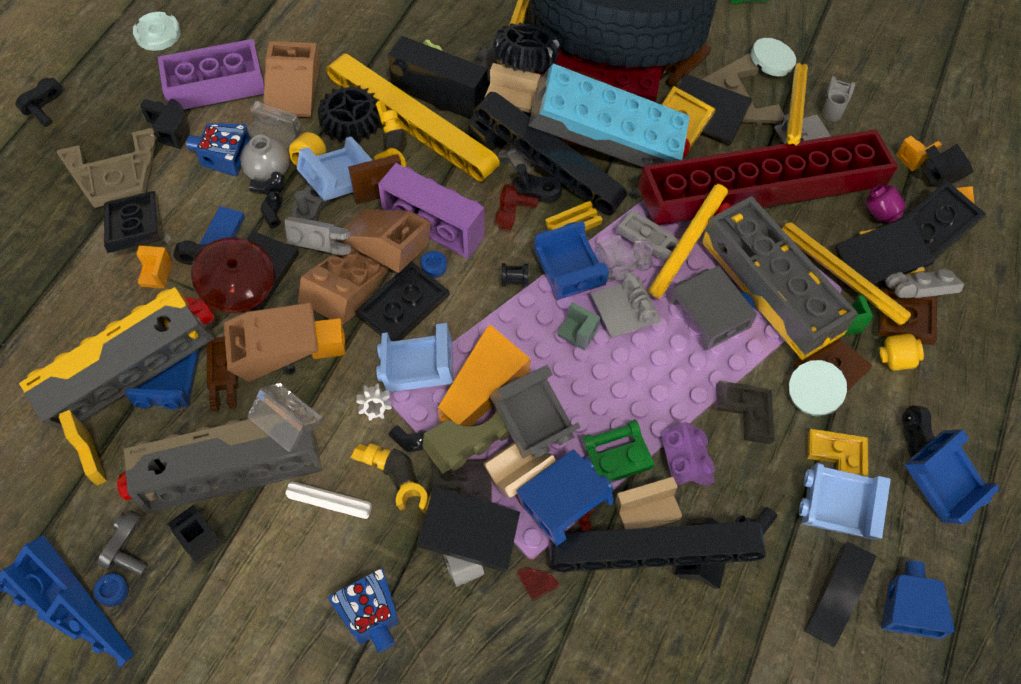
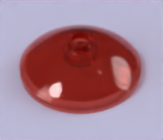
M226 237L207 244L199 251L192 263L191 280L200 299L205 300L209 306L226 312H240L255 307L267 297L274 282V267L267 252L255 242L239 237ZM231 263L237 265L235 268L227 267Z

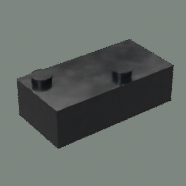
M401 36L388 53L391 84L409 96L471 119L474 115V109L485 98L488 90V68Z

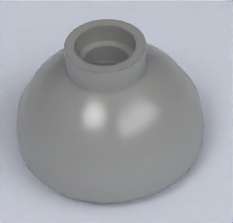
M265 135L254 136L245 145L240 155L243 172L249 178L259 181H266L268 178H271V173L275 171L284 174L291 162L290 154L285 144L276 138Z

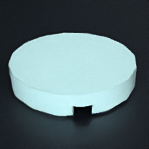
M152 12L142 16L139 19V23L133 26V35L139 46L146 50L156 51L166 49L176 43L181 35V29L174 16H168L165 12Z
M761 38L754 43L751 49L750 56L756 66L759 64L762 67L761 70L766 74L785 76L796 65L794 52L789 46L779 40Z
M823 360L809 361L800 365L793 372L789 381V395L793 404L801 412L811 416H821L835 412L843 404L847 393V383L842 372L835 365Z

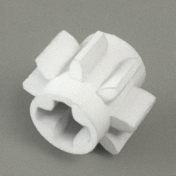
M378 383L375 387L369 388L365 385L363 395L356 396V402L361 404L358 407V413H365L369 421L377 417L383 419L385 409L389 410L392 408L391 401L388 400L390 397L389 390L382 391Z

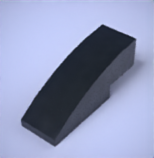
M848 541L840 548L831 572L824 581L804 632L833 647L836 646L862 593L877 557L876 555Z

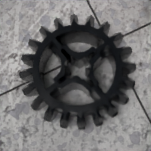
M520 22L517 25L511 23L509 26H503L502 29L497 31L493 43L495 58L499 63L505 64L506 68H513L514 71L520 70L523 73L526 71L534 73L535 71L543 72L544 69L548 70L552 64H556L560 52L558 37L554 35V32L547 31V28H541L538 24L534 26L530 25V23L522 24Z
M352 84L347 88L341 85L339 90L332 88L331 94L325 93L324 99L320 100V107H318L317 111L319 124L323 128L325 135H329L332 140L338 138L340 143L346 140L347 137H352L359 143L361 138L369 140L370 134H376L377 128H381L382 123L376 106L380 99H374L373 95L375 93L368 94L369 88L362 90L361 85L357 88H354Z

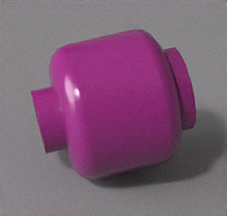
M880 184L870 190L866 206L876 221L891 223L903 215L906 203L895 186Z

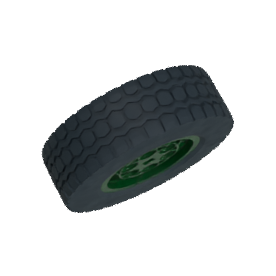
M531 0L530 12L534 26L538 24L539 27H545L547 31L554 32V35L558 37L560 49L563 48L568 53L576 54L578 57L587 60L591 59L602 64L609 63L608 65H624L625 67H652L653 65L662 66L667 65V63L679 62L680 59L684 60L702 48L710 31L717 0Z

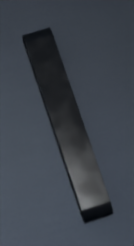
M493 91L489 92L474 109V115L480 123L550 175L557 178L585 201H591L592 206L606 215H613L627 197V191L620 183L558 137L528 126L530 117L500 94Z
M758 522L565 533L566 540L558 546L549 538L550 569L556 572L752 562L766 557L762 525Z

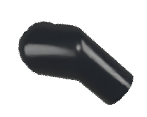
M275 171L271 173V178H268L265 182L252 179L249 190L269 195L271 191H279L283 188L285 177L282 173Z
M271 191L260 207L261 213L270 228H276L281 224L276 213L282 204L283 197L278 191Z
M397 425L389 432V437L406 452H416L423 450V436L427 431L420 430L418 433L408 435Z
M765 507L757 519H750L749 517L745 519V516L741 515L736 518L735 522H758L762 525L764 535L777 518V514L772 509Z

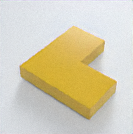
M70 410L60 413L59 419L65 437L77 450L85 475L97 486L107 482L91 433Z
M810 429L808 432L807 459L836 463V470L868 477V437Z

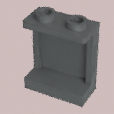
M719 265L710 270H702L696 277L688 281L682 280L677 283L670 300L673 305L680 302L703 333L700 343L706 351L751 328L757 316V313Z
M548 365L497 389L490 395L523 459L533 454L535 459L551 451L548 445L555 441L558 442L559 446L575 438L572 432L581 428L578 422L574 425L571 424L547 379L553 375Z

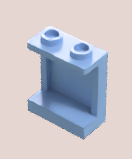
M347 137L344 148L318 156L309 147L300 149L296 169L318 195L326 201L352 193L353 189L348 167L372 161V159L352 137Z
M447 323L436 324V336L391 341L388 333H382L381 344L377 345L381 365H377L376 372L378 381L383 382L386 390L395 392L453 383V345Z
M816 463L811 466V469H807L804 477V486L808 488L806 498H802L799 507V515L803 516L802 524L869 540L881 539L891 479L881 476L870 478L825 468L824 464Z

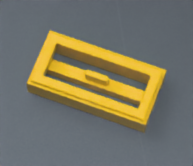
M588 201L547 218L545 225L551 231L568 223H577L591 217L592 219L584 222L585 231L601 225L603 219L597 215V210L592 208L593 204L591 201Z

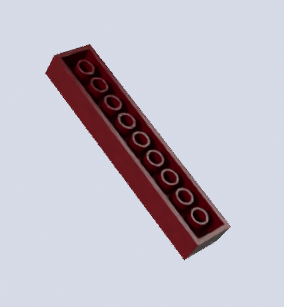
M876 129L800 141L796 146L793 143L790 145L787 143L643 166L638 187L652 222L661 225L693 219L714 185L721 184L728 189V193L722 203L729 202L731 205H736L752 196L761 207L873 189L880 184L887 186L898 165Z

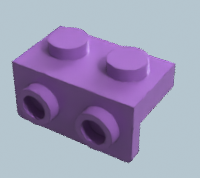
M683 422L661 432L671 477H674L677 486L690 481L705 487L715 483L713 476L715 467L713 461L708 456L706 448L708 439L703 430L688 422Z

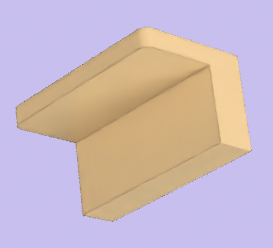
M493 63L490 69V85L486 95L492 91L496 92L521 111L531 113L537 84L541 75L528 71L525 73L520 70L514 71L513 68H506L504 65Z
M512 443L485 461L484 467L499 493L511 498L517 494L516 490L554 464L556 460L549 453H545L536 459L531 454L523 459L516 444Z
M674 477L617 493L614 504L624 529L653 528L681 519L682 514L674 497L678 488Z

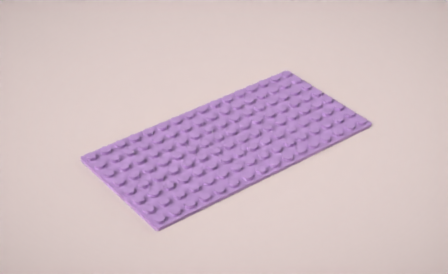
M642 200L588 241L598 262H605L609 270L606 285L557 300L544 273L452 342L453 381L485 329L492 325L531 358L529 373L545 365L549 366L553 375L547 379L571 424L574 425L578 422L581 427L572 432L575 438L559 446L558 442L555 441L548 445L551 451L547 453L552 454L556 461L573 449L581 457L586 456L581 443V436L587 434L594 436L624 426L627 421L634 419L637 420L642 437L651 457H653L664 447L662 431L683 422L691 424L785 342L778 331L754 305V311L757 313V316L751 328L706 351L700 343L703 333L680 302L673 305L670 301L677 283L682 280L688 281L696 277L702 270H710L718 265L739 292H743L702 244L706 228L662 298L656 299L648 294L661 319L660 323L611 338L602 318H600L598 332L585 351L557 335L558 330L568 317L569 306L572 302L600 316L590 293L623 283L625 280L624 276L627 273L633 272L634 275L640 277L648 293L649 287L665 263L661 257L654 256L616 232L617 226L631 210L652 221L645 202ZM693 219L661 224L659 226L674 234L675 238L680 240ZM818 269L828 279V281L837 289V291L841 293V287L838 284H836L832 279H830L826 274H824L820 269ZM452 384L389 392L390 397L388 400L391 401V406L415 433H418L420 430L429 431L439 425L438 406ZM494 407L489 409L472 426H478L489 421L495 414ZM510 435L503 441L498 439L492 443L483 454H474L469 457L460 468L456 470L450 469L449 471L473 498L520 512L514 543L528 559H535L549 547V537L522 507L518 494L509 498L499 493L484 467L485 461L514 443ZM628 436L597 446L595 449L599 454L632 443V440ZM627 478L612 482L614 490ZM574 522V523L571 524L569 527H567V528L564 530V533H565L569 528H571L576 522Z

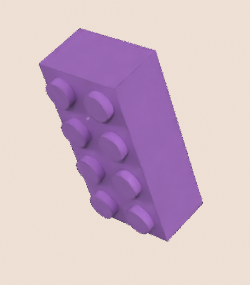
M253 39L158 57L162 90L168 103L172 98L178 101L183 109L264 94V80Z
M397 163L379 182L382 210L411 211L430 221L429 239L469 259L485 238L484 207L477 201L469 200L459 195L455 190L447 189L437 184L433 179L425 178L415 173L411 168L403 167Z

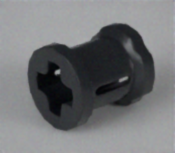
M502 263V287H506L507 284H523V286H528V264H523V266H507L506 263Z

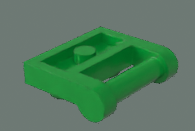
M636 419L627 421L624 426L594 436L590 434L581 436L583 449L587 458L594 465V471L599 476H606L611 483L651 470L655 466ZM628 436L632 440V443L599 454L595 449L597 446Z

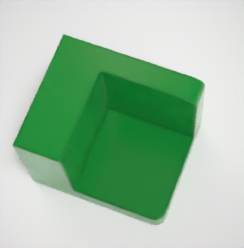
M858 295L851 305L858 314L844 336L863 333L873 318L864 295Z

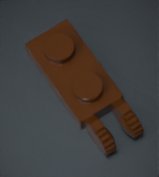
M704 43L702 48L694 55L684 60L680 59L676 63L663 65L660 80L671 72L673 74L670 76L668 84L672 87L683 79L685 74L689 75L710 54L711 47Z
M225 336L216 337L206 344L207 388L209 390L211 411L219 410L220 400L218 391L227 390V405L230 409L237 408L236 389L238 388V376L227 370Z

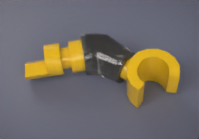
M378 101L376 106L381 123L385 125L383 128L385 134L383 135V152L375 155L374 159L398 154L401 166L406 167V161L402 155L407 146L405 129H402L400 123H397L399 118L396 110L387 111L385 102Z
M372 443L368 446L359 444L354 449L350 458L373 467L377 464V468L384 470V474L390 477L396 489L399 490L396 496V506L400 511L406 509V502L409 498L419 496L421 497L419 508L425 514L429 495L421 485L416 484L417 478L412 459L407 454L397 449L391 451L385 448L382 451V447Z

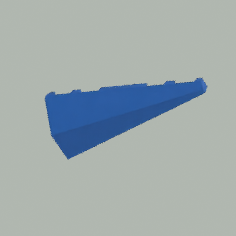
M44 535L25 544L13 564L1 571L0 592L5 591L13 596V603L18 606L26 604L38 611V618L74 640L83 638L93 644L91 650L98 654L106 652L116 658V665L119 667L125 665L134 656L133 652Z

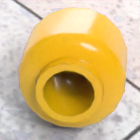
M305 132L290 144V159L296 166L300 149L309 147L316 156L326 153L325 144L318 135Z
M912 334L888 336L885 339L884 346L879 347L881 362L887 363L892 371L915 369L919 365V361L924 360L921 340L916 339Z

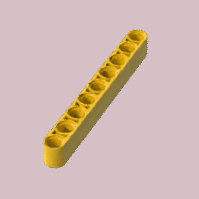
M343 53L326 67L329 78L340 87L342 85L344 88H347L352 84L354 88L361 85L362 90L369 88L367 93H375L373 98L385 102L387 111L396 110L399 118L397 123H400L402 130L478 182H483L500 166L498 157L491 150L350 55Z

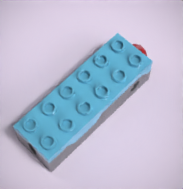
M552 64L538 81L528 125L530 127L641 167L682 160L687 156L690 149V142L686 138L690 118L687 114L556 64Z

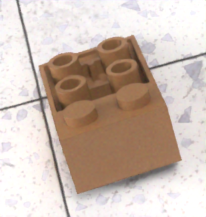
M269 41L265 61L264 115L312 117L321 66L317 43Z
M365 209L343 227V229L349 230L350 237L339 241L399 273L428 246L431 222L411 211Z
M352 247L348 255L332 254L301 276L298 303H311L313 311L329 319L341 318L342 325H344L356 315L355 311L367 301L389 268Z
M311 303L246 312L224 323L227 370L247 382L256 380L318 351L313 306Z

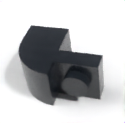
M172 98L167 105L158 101L154 102L144 99L140 107L146 121L153 124L152 129L158 142L181 149L190 135V125L182 105Z
M958 144L942 153L938 151L935 145L925 150L929 159L920 165L935 187L941 186L946 180L953 184L974 172L970 161Z
M194 505L168 523L172 533L196 564L202 562L224 545Z

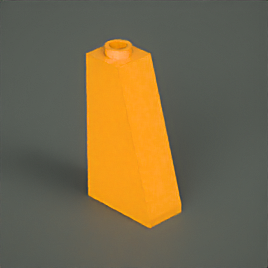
M489 325L439 404V424L449 419L462 426H472L493 407V402L490 398L491 394L530 372L531 358L492 325Z

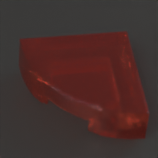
M525 569L517 574L532 602L559 587L558 581L552 575L542 571Z

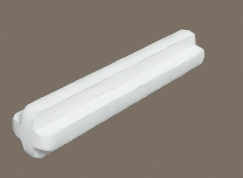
M294 481L289 482L286 489V495L290 499L364 519L369 517L372 510V505L369 501Z

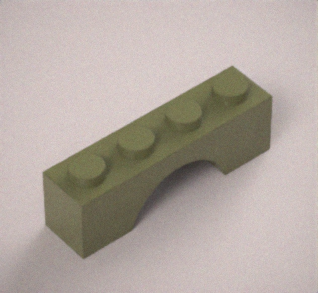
M494 403L495 414L484 424L462 426L448 419L424 433L423 449L442 474L450 469L456 470L460 468L469 457L474 454H483L492 443L498 439L503 441L510 436Z

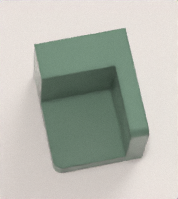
M572 302L569 306L568 317L558 330L557 335L585 351L598 332L601 317Z

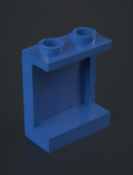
M583 221L568 223L563 227L551 231L545 230L535 235L534 252L557 300L606 285L609 270L605 262H598L586 238Z
M201 348L141 386L127 388L125 395L134 406L142 409H148L151 406H162L170 410H176L179 407H189Z
M963 429L941 431L904 464L943 523L964 524L973 518V514L981 506L988 504L992 500V496L1000 489L996 483H985L962 449L961 446L969 440Z
M574 449L516 490L522 507L556 546L566 540L564 530L602 501H605L608 506L614 503L612 495L614 488L606 476H599L594 471L595 468L592 462L586 456L581 457Z

